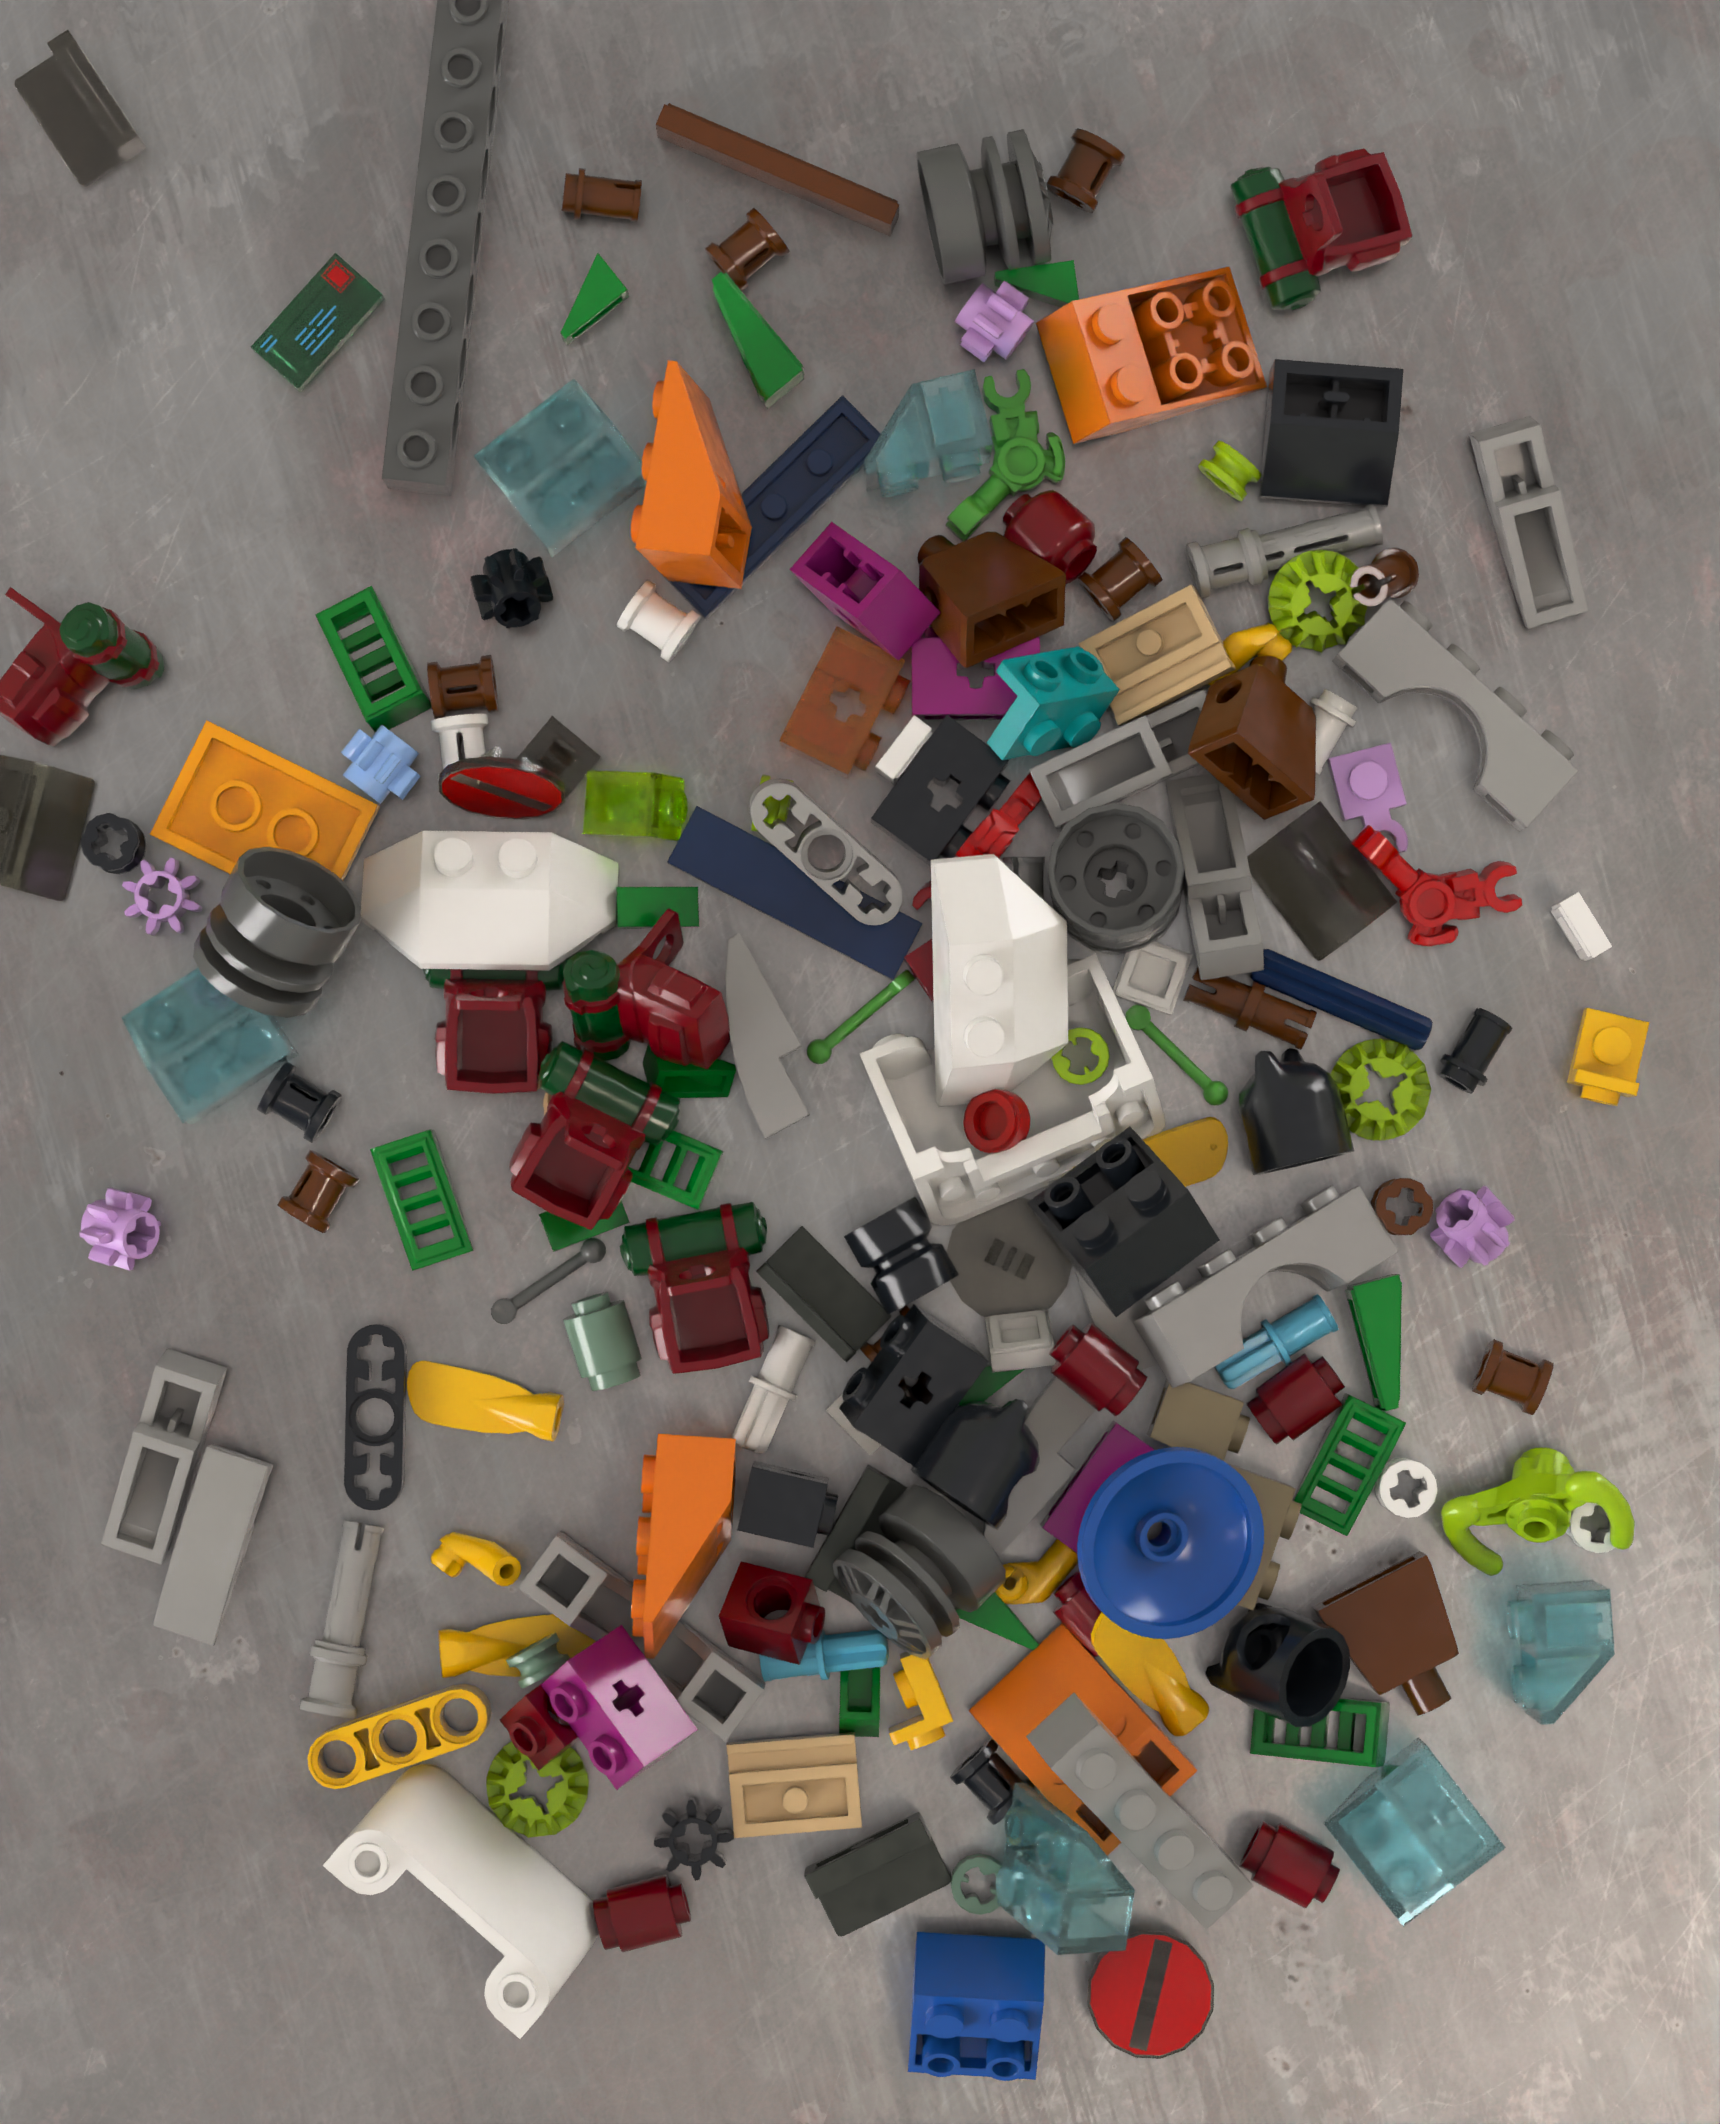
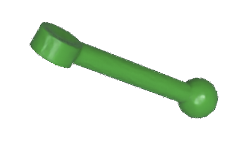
M906 969L824 1040L815 1039L811 1041L806 1050L809 1060L816 1064L827 1062L832 1054L831 1049L916 978Z
M1134 1005L1128 1009L1125 1018L1129 1027L1137 1031L1142 1030L1204 1090L1203 1096L1207 1103L1218 1106L1227 1100L1228 1088L1221 1081H1212L1150 1021V1012L1146 1007Z

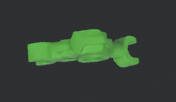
M1025 369L1017 370L1016 372L1018 392L1012 397H1003L996 392L992 376L984 378L982 388L983 399L989 408L997 412L996 415L990 416L989 419L995 454L993 465L989 470L991 476L973 495H970L959 504L947 517L948 522L946 526L962 542L967 540L983 524L989 514L1008 494L1015 497L1018 492L1030 491L1040 485L1044 478L1055 483H1060L1063 480L1065 455L1059 436L1053 432L1047 433V450H1044L1037 439V434L1039 433L1037 411L1025 412V403L1029 398L1031 390L1030 377Z

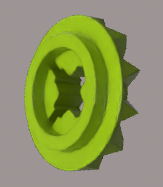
M1312 550L1293 557L1277 572L1269 589L1268 610L1272 623L1276 626L1277 630L1281 631L1280 634L1296 648L1313 649L1322 653L1326 648L1338 644L1347 645L1349 637L1358 627L1365 625L1367 606L1358 602L1353 594L1365 589L1364 583L1354 588L1350 587L1351 577L1359 569L1355 563L1334 551ZM1309 580L1315 588L1319 587L1325 594L1333 590L1336 591V596L1329 601L1330 608L1332 609L1330 614L1333 617L1331 621H1328L1325 616L1322 617L1316 610L1308 614L1304 613V609L1312 603L1308 595L1310 590L1305 584Z
M1382 1038L1360 1042L1340 1056L1330 1074L1340 1089L1349 1130L1359 1137L1377 1141L1394 1139L1409 1132L1425 1115L1432 1090L1425 1064L1407 1045ZM1366 1064L1370 1066L1372 1072L1376 1071L1382 1079L1403 1075L1404 1080L1398 1082V1087L1390 1092L1393 1101L1391 1105L1396 1112L1393 1115L1388 1107L1384 1108L1379 1100L1356 1104L1355 1100L1362 1097V1092L1370 1087V1082L1367 1078L1369 1073L1365 1068Z
M511 1741L498 1752L490 1765L486 1777L488 1803L506 1828L523 1834L528 1838L556 1835L572 1824L584 1808L589 1789L586 1767L579 1754L570 1747L549 1764L538 1770L528 1756L522 1754ZM526 1760L530 1761L532 1769H536L540 1777L551 1775L553 1778L562 1774L564 1778L556 1781L555 1786L548 1789L547 1812H544L542 1804H538L534 1796L522 1797L520 1795L513 1798L511 1795L527 1782L526 1771L528 1768Z

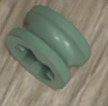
M556 1632L529 1645L506 1660L510 1668L516 1667L519 1669L521 1677L517 1682L521 1689L554 1673L570 1659L568 1654L558 1652L556 1647L560 1639Z
M982 1853L967 1855L960 1860L952 1871L950 1882L953 1898L957 1904L967 1912L978 1915L991 1913L1000 1907L1007 1897L1009 1886L1006 1871L1001 1863L994 1857ZM979 1867L983 1875L994 1873L998 1878L997 1886L990 1885V1892L993 1895L986 1900L980 1901L975 1892L965 1895L961 1889V1881L969 1882V1876L965 1873L972 1868Z

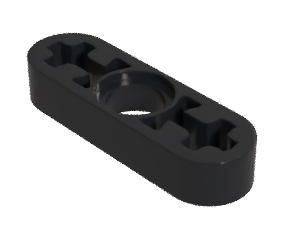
M373 1324L361 1328L352 1336L347 1348L344 1486L350 1500L358 1507L366 1510H380L394 1503L401 1495L405 1481L407 1346L404 1338L396 1329L384 1324ZM374 1334L382 1335L384 1346L394 1347V1359L384 1361L382 1364V1381L394 1378L395 1392L384 1388H370L362 1392L358 1391V1377L367 1381L372 1380L371 1360L361 1359L360 1348L371 1345ZM368 1399H382L391 1406L394 1412L393 1425L383 1435H370L359 1425V1408ZM357 1442L368 1446L394 1443V1456L387 1453L380 1454V1472L383 1475L391 1476L392 1485L391 1487L381 1489L379 1499L369 1498L368 1488L358 1486V1475L369 1471L370 1453L358 1456L356 1454Z

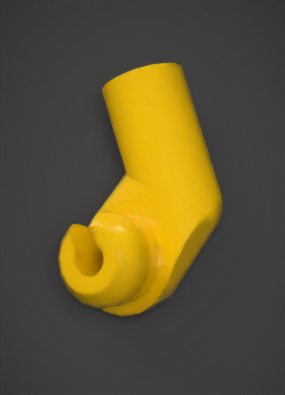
M1271 623L1234 632L1223 641V646L1236 669L1210 682L1209 685L1211 686L1215 681L1239 671L1256 655L1258 657L1273 656L1283 661L1292 652V644Z
M452 1532L440 1538L439 1541L442 1544L431 1554V1563L451 1578L457 1577L467 1562L500 1586L513 1584L521 1574V1565L517 1558L496 1542L458 1532Z
M1056 1539L1038 1561L1004 1564L1006 1581L995 1593L1005 1604L1042 1603L1051 1596L1078 1564L1077 1552Z

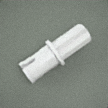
M781 1325L777 1327V1334L758 1377L751 1376L749 1382L754 1384V1387L732 1435V1438L736 1439L737 1445L756 1453L763 1454L767 1451L789 1399L792 1401L796 1400L798 1395L792 1393L811 1347H814L816 1342Z

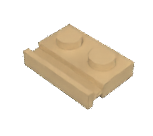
M1193 585L1181 589L1078 643L1081 648L1093 654L1102 663L1104 672L1120 689L1110 703L1118 726H1123L1144 715L1147 716L1236 669L1223 646V642L1196 587Z
M854 1732L727 1743L734 1838L862 1828Z

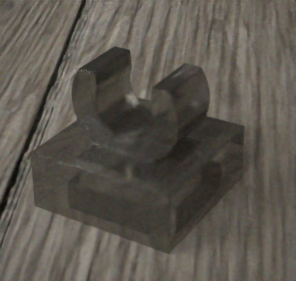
M552 716L511 765L519 771L535 774L551 782L561 792L562 802L559 806L562 807L598 765L602 757Z

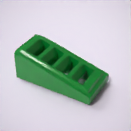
M720 272L712 279L715 299L758 396L768 409L804 380V367L728 274Z
M372 586L315 614L359 708L374 732L377 731L380 725L390 730L432 707L430 698ZM370 614L372 615L375 623L344 639L342 638L339 630ZM383 638L384 646L356 660L353 659L352 653ZM392 662L395 663L397 669L367 684L365 683L364 676ZM403 686H406V687H404V688H402V689H400V690H398V691H396V692H394V693H392V694H390V695H388V696L382 698L381 700L375 702V700H377V699H379V698H381V697H383V696H385V695H387V694H389V693H391V692H393V691H395V690H397V689H399V688H401V687H403Z
M426 1130L370 1149L412 1271L474 1251L434 1130ZM425 1152L429 1164L397 1175L395 1174L392 1163ZM431 1177L434 1178L437 1189L403 1199L401 1187ZM442 1201L446 1213L413 1224L411 1223L408 1212ZM449 1225L451 1226L453 1238L423 1248L419 1247L416 1236Z
M673 1130L665 1141H661L657 1146L649 1144L639 1170L628 1167L633 1173L631 1182L699 1210L724 1151ZM667 1141L676 1145V1148L663 1179L659 1180L650 1175L663 1144ZM689 1150L700 1156L687 1187L683 1190L674 1186V1183Z
M1391 1274L1348 1285L1345 1290L1375 1407L1383 1411L1399 1408L1402 1282L1400 1281V1274Z
M1345 1393L1341 1401L1342 1406L1337 1409L1293 1501L1301 1503V1514L1348 1536L1387 1463L1406 1422ZM1353 1418L1381 1432L1382 1434L1377 1444L1347 1430L1351 1419ZM1342 1441L1370 1455L1366 1467L1335 1453L1339 1442ZM1328 1463L1359 1478L1355 1489L1352 1490L1322 1475ZM1316 1486L1348 1501L1343 1513L1311 1498Z
M1340 1697L1336 1706L1331 1710L1340 1712L1337 1748L1327 1747L1329 1714L1323 1720L1312 1725L1310 1746L1300 1745L1302 1727H1295L1288 1723L1286 1724L1285 1743H1275L1276 1718L1254 1709L1250 1754L1367 1767L1384 1766L1390 1703ZM1356 1713L1366 1714L1363 1751L1353 1750Z

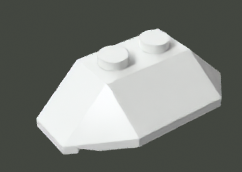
M421 831L364 859L361 921L373 931L376 930L390 945L420 969L549 971L581 950L600 933L604 934L617 925L616 887H618L619 865L614 860L552 832Z
M994 854L932 859L931 901L936 1104L938 1107L969 1104L972 1098L993 1089L1011 1092L1068 1044L1067 921Z

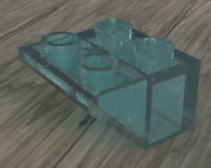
M975 369L911 384L864 460L866 492L880 489L882 498H889L918 490L917 481L923 478L942 474L944 483H952L970 479L981 474L980 466L990 463L993 443Z
M575 379L568 382L474 455L479 465L551 557L559 553L647 483L642 476V460L613 422Z
M196 968L122 1017L148 1071L182 1123L185 1124L196 1123L299 1055L274 1016L265 1015L239 1005L219 992L201 974L199 968Z
M1593 1580L1516 1585L1517 1600L1507 1601L1510 1639H1517L1521 1651V1664L1511 1666L1514 1703H1521L1525 1713L1541 1725L1554 1724L1615 1655L1610 1589Z
M1419 1737L1388 1760L1384 1766L1371 1773L1323 1822L1403 1927L1506 1848L1432 1751Z
M1015 1783L1012 1805L1005 1816L1007 1839L1003 1866L998 1871L996 1877L997 1904L1057 1955L1126 1950L1135 1889L1086 1830L1027 1783Z

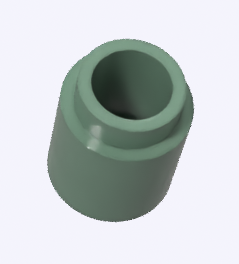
M603 1292L571 1303L574 1314L564 1318L563 1322L581 1378L588 1377L591 1390L607 1389L640 1377L637 1361L641 1360L642 1357L624 1300L611 1302L608 1292Z

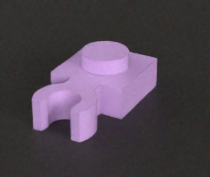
M1391 743L1329 758L1327 763L1342 821L1361 817L1363 829L1360 833L1370 825L1375 831L1378 830L1379 832L1389 834L1398 852H1405L1408 846L1407 834L1398 822L1391 819L1389 811L1407 804ZM1359 852L1361 858L1367 862L1368 860Z

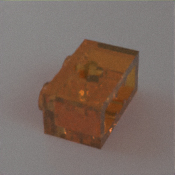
M836 626L779 740L780 746L849 780L855 767L866 772L882 740V737L872 732L883 710L893 715L895 714L911 680L901 676L905 668V660L900 658L898 661L880 647ZM853 690L860 694L859 706L865 710V713L862 717L851 714L846 723L837 719V706L831 701L835 696L845 699L850 691Z

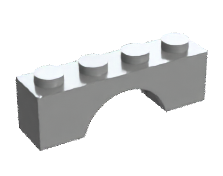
M1389 598L1337 654L1332 662L1377 703L1406 693H1427L1444 698L1457 706L1470 720L1480 744V767L1473 790L1519 832L1526 829L1579 772L1569 762L1574 756L1573 751L1551 731L1546 729L1540 735L1522 719L1527 710L1507 690L1499 686L1492 692L1475 676L1480 670L1479 666L1466 652L1455 644H1451L1445 649L1428 633L1433 627L1432 623L1420 610L1408 601H1404L1398 606Z
M1334 1185L1324 1189L1300 1204L1306 1214L1289 1226H1287L1282 1217L1272 1221L1249 1236L1255 1247L1235 1258L1231 1249H1228L1199 1266L1197 1269L1203 1279L1183 1290L1180 1283L1176 1281L1145 1300L1151 1311L1136 1319L1133 1323L1172 1388L1193 1381L1244 1349L1241 1333L1243 1306L1252 1287L1266 1273L1276 1271L1296 1273L1312 1280L1328 1292L1350 1283L1399 1252L1360 1186L1338 1194Z
M560 1531L518 1586V1589L568 1626L584 1633L595 1641H598L622 1625L645 1656L644 1637H632L633 1618H631L633 1584ZM681 1620L678 1621L655 1659L646 1658L683 1710L725 1742L763 1693L766 1685L764 1681Z
M1075 1693L1071 1694L1026 1736L1056 1775L1206 1930L1254 1887L1220 1845L1161 1788L1116 1736Z

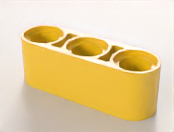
M466 1683L456 1684L333 1726L324 1731L310 1747L307 1758L309 1771L313 1778L322 1786L340 1789L468 1746L477 1741L488 1727L492 1716L491 1703L486 1694L478 1687ZM457 1698L471 1702L478 1713L476 1727L464 1732L451 1728L444 1717V1709L447 1702ZM396 1719L410 1723L417 1734L415 1748L409 1752L402 1753L391 1749L384 1740L383 1732L386 1723ZM340 1740L353 1748L356 1755V1763L353 1770L347 1773H338L327 1767L323 1751L328 1742Z

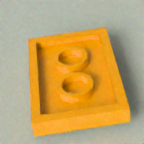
M206 720L150 835L228 874H231L239 857L249 849L272 847L289 850L312 859L344 881L380 806Z

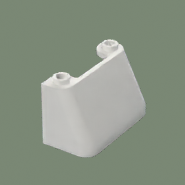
M1096 953L1081 960H1067L1068 1030L1082 1027L1099 1033L1108 1044L1110 1053L1108 1067L1104 1074L1092 1083L1083 1085L1073 1084L1059 1076L1054 1069L1051 1057L1011 1091L1021 1097L1027 1105L1030 1114V1129L1026 1139L1006 1151L986 1153L976 1149L969 1142L963 1124L964 1113L968 1104L938 1107L935 1092V1048L927 1051L920 1038L907 1037L904 1034H892L879 1040L872 1049L860 1053L864 1067L927 1215L933 1224L940 1226L953 1225L1048 1186L1049 1181L1064 1176L1074 1166L1080 1164L1129 1126L1141 1139L1158 1134L1165 1127L1166 1120L1153 1076ZM1078 1037V1045L1074 1046L1069 1041L1063 1050V1056L1071 1060L1069 1071L1074 1074L1084 1075V1067L1088 1066L1093 1071L1098 1064L1099 1056L1091 1052V1040Z
M420 1764L412 1766L401 1774L323 1864L346 1887L358 1894L365 1895L384 1892L407 1869L497 1948L504 1957L488 1977L484 1996L487 2007L494 2017L519 2039L542 2015L599 1935L591 1898L515 1831L504 1827L499 1818L447 1771L436 1765Z

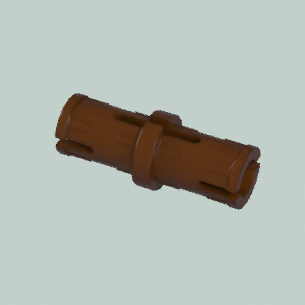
M1197 965L1192 976L1193 980L1215 988L1216 991L1215 993H1210L1189 984L1183 1001L1194 1003L1236 1020L1234 1027L1243 1031H1247L1250 1026L1290 1043L1297 1049H1302L1308 1034L1284 1022L1286 1019H1289L1311 1029L1317 1014L1316 1011L1312 1009L1307 1010L1265 993L1266 986L1255 981L1249 986L1228 976L1201 980Z

